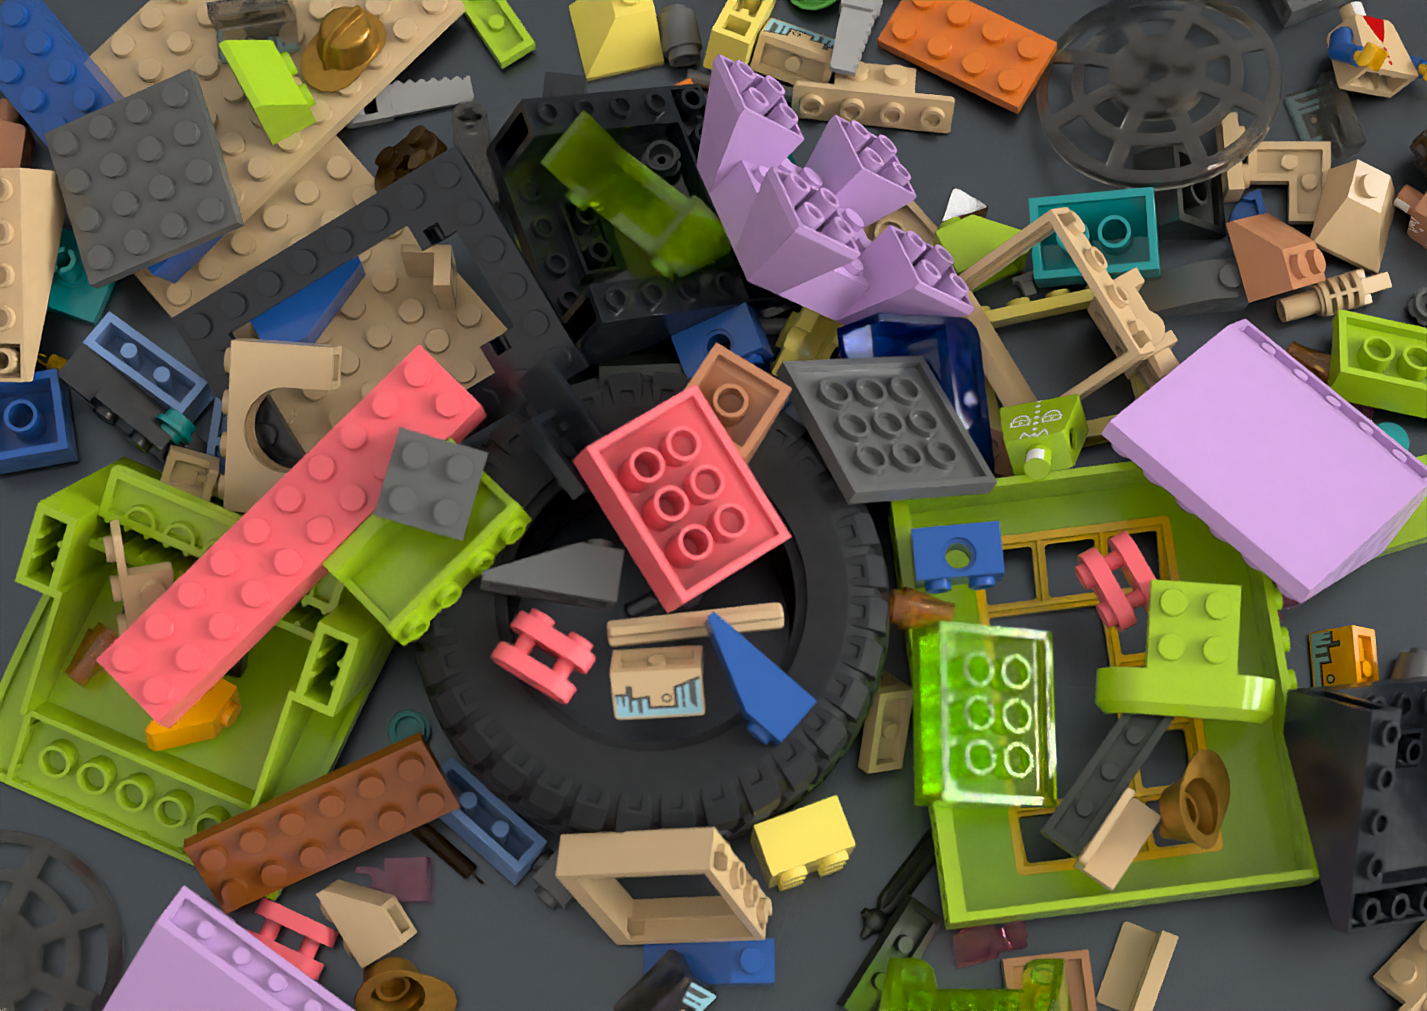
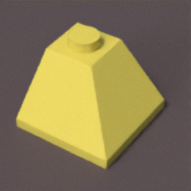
M577 0L569 5V12L586 82L664 65L653 0Z

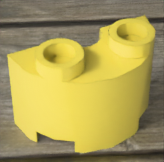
M802 306L800 314L793 311L783 326L775 344L776 347L781 348V351L776 360L770 363L771 374L777 376L776 372L782 361L829 359L836 347H842L850 327Z

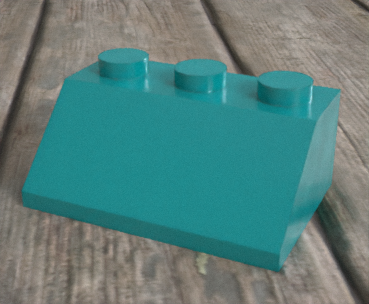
M1153 187L1028 198L1030 224L1050 209L1068 207L1070 211L1075 212L1085 226L1083 233L1091 246L1096 247L1107 261L1106 270L1112 280L1137 267L1143 279L1161 277ZM1056 232L1032 247L1033 275L1038 288L1087 284Z

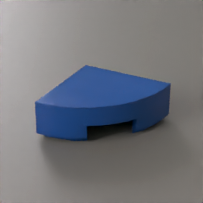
M1261 189L1246 194L1232 210L1228 222L1267 213Z

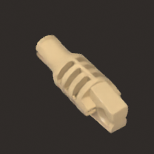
M1361 268L1315 283L1310 286L1308 291L1276 300V308L1279 318L1283 323L1313 314L1328 317L1336 314L1338 309L1348 311L1373 303L1371 293L1391 288L1392 284L1388 272L1366 277L1364 269Z

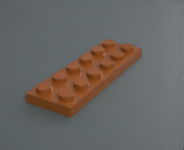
M420 731L184 839L183 849L225 914L452 812L460 808V798Z

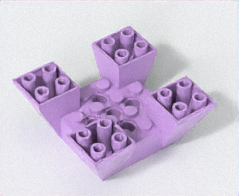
M718 54L713 60L696 167L747 281L863 334L970 315L975 309L967 295L969 288L956 274L952 266L954 259L944 247L938 244L932 246L924 242L913 231L904 232L892 225H889L873 242L868 240L863 230L864 227L911 203L917 197L909 182L911 175L898 161L895 155L897 148L892 141L884 135L877 137L869 133L863 125L855 120L848 122L834 115L829 120L806 166L801 168L791 163L787 158L801 144L804 137L797 125L798 116L788 106L783 96L785 94L783 86L769 75L764 78L755 73L741 60L734 62Z

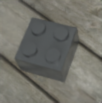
M399 427L374 515L463 541L488 453Z

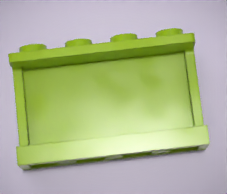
M451 437L447 440L456 443ZM483 471L463 541L375 516L372 513L322 564L348 588L396 640L405 646L410 640H415L422 636L428 629L430 621L443 608L453 605L461 596L462 589L475 576H480L483 574V571L488 570L494 562V557L507 544H513L522 537L526 526L532 521V518Z

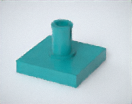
M63 228L47 310L96 327L116 281L98 289L90 286L74 231Z

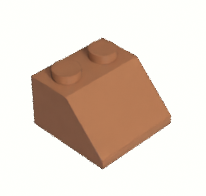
M1263 213L1226 223L1248 303L1326 280L1324 274L1326 269L1325 258L1322 252L1317 249L1315 241L1274 216Z

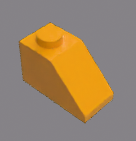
M221 678L170 729L152 719L144 730L148 748L156 752L217 738L224 726L227 728L231 727L240 714L241 705L238 686Z

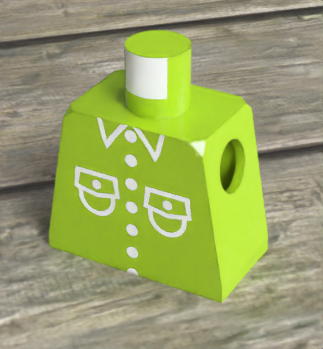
M1079 394L1000 408L1004 443L1015 476L1026 474L1031 479L1040 480L1047 477L1050 471L1068 469L1075 465L1089 432Z

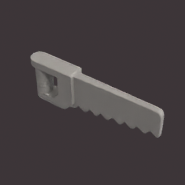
M841 0L838 12L840 17L829 67L830 71L855 77V69L859 66V61L862 58V52H864L874 20L880 15L883 0Z
M467 75L463 80L455 76L451 81L447 77H443L440 81L431 78L428 82L421 78L416 83L409 79L404 84L397 80L392 85L389 84L374 98L377 108L376 113L365 115L364 109H362L347 124V128H358L394 121L395 117L471 103L474 100L470 76Z

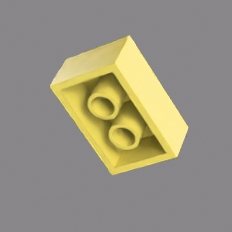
M837 795L758 823L753 826L750 838L767 888L778 886L779 892L803 884V880L806 879L805 876L809 873L818 871L819 876L823 877L844 869L843 865L847 864L846 860L849 859L856 845Z

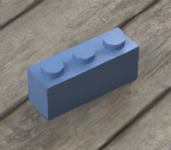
M110 311L82 342L168 411L169 408H173L192 423L213 399L206 380Z
M451 756L443 764L442 769L460 798V808L439 818L516 886L545 852L547 841Z

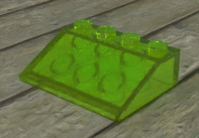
M938 621L912 629L915 806L947 808L1057 807L1053 632Z

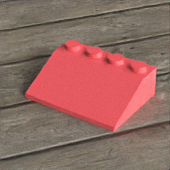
M696 384L586 447L573 460L576 468L667 614L791 537Z

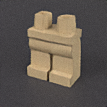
M1137 267L1114 279L1113 282L1121 285L1126 291L1130 300L1129 308L1136 319H1140L1146 324L1152 335L1150 342L1156 351L1124 372L1128 380L1138 375L1146 389L1149 390L1180 365L1171 351L1178 339L1172 330L1165 333L1163 320L1148 309L1138 291L1145 281ZM1094 297L1087 311L1118 358L1127 352L1128 349L1097 298Z

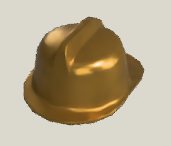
M358 5L355 7L343 6L333 9L320 22L318 33L308 43L302 54L300 68L303 78L312 88L321 92H336L347 88L361 75L385 46L386 31L384 24L376 15L363 10Z
M1201 749L1194 753L1187 764L1182 779L1162 791L1159 799L1161 814L1159 834L1162 838L1194 842L1202 849H1211L1216 845L1220 827L1229 804L1230 779L1226 766L1220 756L1212 750Z
M389 957L375 964L365 966L363 969V984L356 991L354 998L356 1011H455L457 1004L455 992L447 982L420 973L413 963L401 957Z

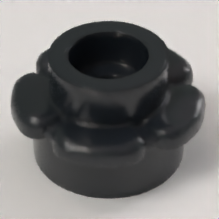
M658 140L647 147L642 155L641 164L644 170H648L651 178L664 180L666 176L673 177L679 172L681 168V162L679 161L681 153L672 143ZM660 158H663L666 160V162L664 164H659L658 160Z

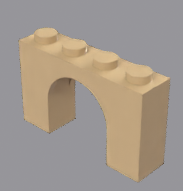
M250 338L231 340V347L226 348L224 355V369L226 373H230L229 390L226 389L222 398V412L224 415H228L227 432L222 433L220 441L221 457H226L225 474H221L218 483L219 499L224 500L223 508L233 512L247 513L292 469L275 463L261 449L255 434L257 410L264 398L277 388L328 391L340 388L342 345Z

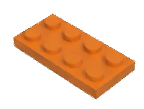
M901 0L877 39L878 47L1016 114H1019L1057 51V42L969 0Z

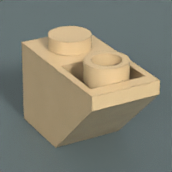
M340 879L332 882L316 894L320 900V908L323 915L328 921L335 924L343 937V946L352 959L357 960L361 968L401 946L417 933L395 895Z

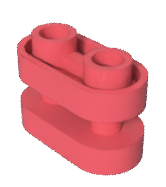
M1122 531L1108 539L1111 553L1102 557L1100 552L1095 547H1092L1077 556L1079 565L1074 567L1075 573L1084 589L1089 590L1092 588L1100 603L1096 605V609L1107 628L1114 626L1119 632L1137 624L1133 610L1142 606L1148 613L1149 583L1152 579L1156 580L1134 540L1126 531ZM1118 568L1121 569L1133 590L1125 595L1112 574Z
M532 608L529 614L519 611L510 625V628L519 635V638L514 646L500 641L490 658L499 666L548 697L567 705L576 691V687L567 678L572 670L581 674H587L596 660L595 656L590 653L593 645L576 633L570 632L568 636H565L552 628L555 622ZM535 646L557 659L552 669L529 656Z
M262 897L255 913L265 917L266 920L259 934L249 929H246V931L307 976L318 981L325 964L314 960L320 944L333 949L340 933ZM281 926L305 936L298 952L275 942Z

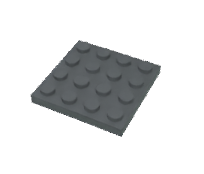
M190 69L44 133L87 278L92 287L101 288L245 226L197 73Z
M923 355L782 361L776 374L779 380L792 388L789 398L848 504L987 494L996 485L997 480Z

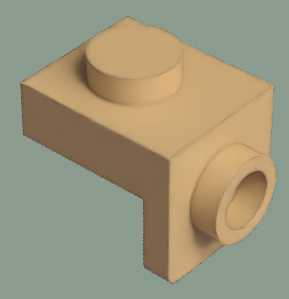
M170 444L159 481L210 502L211 496L219 498L218 483L221 474H223L219 472L220 458Z

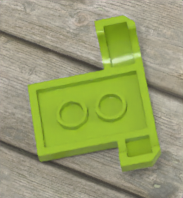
M1152 579L1149 583L1145 668L1104 667L1097 669L1095 704L1105 715L1131 713L1254 723L1255 726L1264 724L1274 715L1275 680L1237 675L1241 586Z

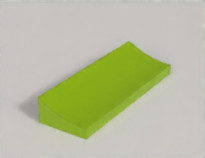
M1338 309L1333 318L1332 351L1327 385L1347 402L1427 419V328Z

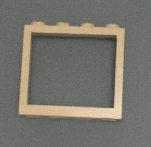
M1068 207L1050 209L958 275L969 288L967 295L975 310L970 315L951 318L1004 407L1038 400L976 300L972 290L1054 232L1057 233L1128 349L1127 352L1060 397L1079 394L1080 400H1083L1156 351L1150 342L1152 335L1143 321L1136 319L1128 306L1130 300L1126 291L1121 285L1113 282L1106 270L1107 261L1096 247L1091 246L1083 233L1085 226L1075 212L1070 211Z
M715 827L561 835L556 877L616 945L765 940L768 916H772L771 900L766 897L758 886L757 881L751 877L745 869L743 862L739 861L731 850L730 845L724 841ZM705 874L721 896L633 899L615 877Z

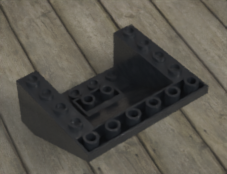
M700 83L521 99L486 149L521 251L589 365L602 363L672 340V335L746 302L757 312L775 306L782 299V296L747 281L696 167L707 104ZM658 140L672 143L681 153V158L679 159L681 168L679 172L673 177L666 176L664 180L651 178L648 170H644L641 164L642 155L647 147ZM660 158L658 160L659 164H664L666 162V160L663 158Z
M1427 676L1289 689L1287 691L1283 735L1333 929L1351 934L1427 920Z

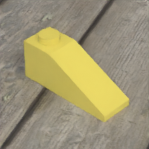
M728 0L711 30L702 67L712 70L713 60L718 54L734 62L741 60L748 65L753 57L759 34L767 23L776 0Z

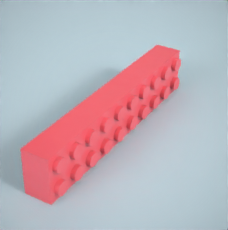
M418 345L118 637L96 661L158 724L170 729L329 572L322 563L375 512L399 427L446 441L451 437L459 444L487 417L481 404Z

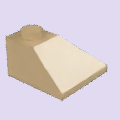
M1358 159L1329 169L1310 236L1315 241L1317 248L1360 269L1363 268L1364 271L1373 275L1378 274L1396 208L1393 203L1397 196L1391 176Z

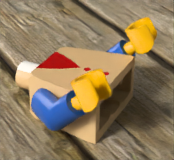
M1361 2L1348 3L1339 10L1342 23L1328 33L1326 38L1328 56L1332 60L1339 89L1391 98L1416 78H1423L1427 81L1426 59L1408 55L1391 22L1366 16Z

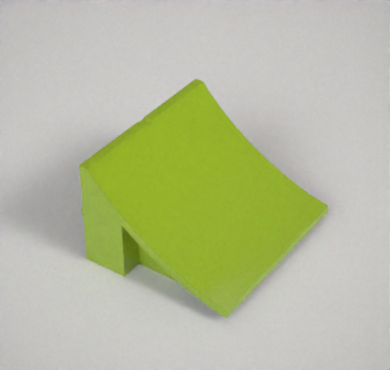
M124 456L38 502L15 582L43 594L0 682V781L194 866L183 849L184 839L333 772L357 718L397 640L348 588L329 571L249 650L247 668L241 678L225 674L222 677L238 686L241 711L231 727L227 728L224 726L217 738L156 752L148 748L144 730L153 718L96 661L120 637L116 615L122 614L124 607L123 601L114 602L110 576L119 574L117 562L107 563L103 537L112 535L110 521L119 520L126 567L132 568L171 561L175 583L246 513L233 512L223 508L224 500L211 496L210 502L163 483L159 481L162 472ZM283 888L264 897L275 901L281 895Z

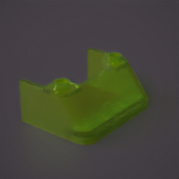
M584 110L540 162L569 189L565 195L569 201L583 212L588 206L651 254L654 258L650 264L668 279L674 273L682 278L725 256L733 248L720 219L697 196L693 195L689 200L621 148Z

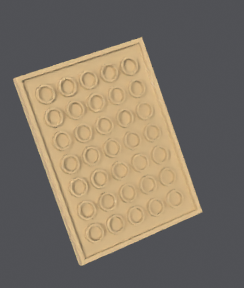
M150 0L90 55V58L124 98L188 69L197 73L243 222H245L457 20L466 9L461 0ZM356 5L376 15L384 24L386 31L385 46L378 56L372 60L361 75L347 88L336 92H321L312 88L303 78L300 68L301 57L308 43L318 33L320 22L325 15L335 8L343 6L355 7ZM280 24H285L280 31ZM219 29L227 30L223 36V41L248 40L249 38L266 40V36H280L281 41L286 45L298 44V50L288 52L298 70V73L292 77L297 86L305 82L315 100L316 105L311 107L310 110L316 123L272 145L228 62L222 61V52L218 45L221 43Z
M335 135L244 222L245 226L223 236L175 284L153 275L148 268L133 274L165 312L173 318L378 193L374 185L375 178L338 136ZM408 226L358 256L366 275L316 341L318 344L342 345L340 388L331 391L277 388L270 393L306 454L418 345L433 357L465 390L495 373L480 346L503 334L508 329L458 272L456 309L439 308L433 286V277L407 276L401 256V245L418 244ZM251 322L232 332L236 339H259Z

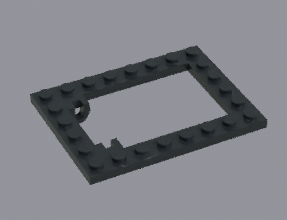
M455 145L171 318L222 402L224 391L226 389L229 390L230 373L225 372L224 355L226 348L231 347V340L236 339L232 332L408 226L422 251L441 243L458 232L514 326L480 346L495 373L466 389V391L481 404L487 417L462 441L529 402L517 387L516 381L545 357L550 358L565 380L589 367V364L459 145ZM268 394L261 402L255 417L257 441L263 452L272 461L281 466L293 468L306 453L271 395Z

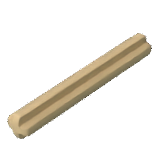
M768 603L613 620L607 623V638L610 646L619 647L709 637L704 622L713 611L738 633L781 629L784 625V613L780 603Z

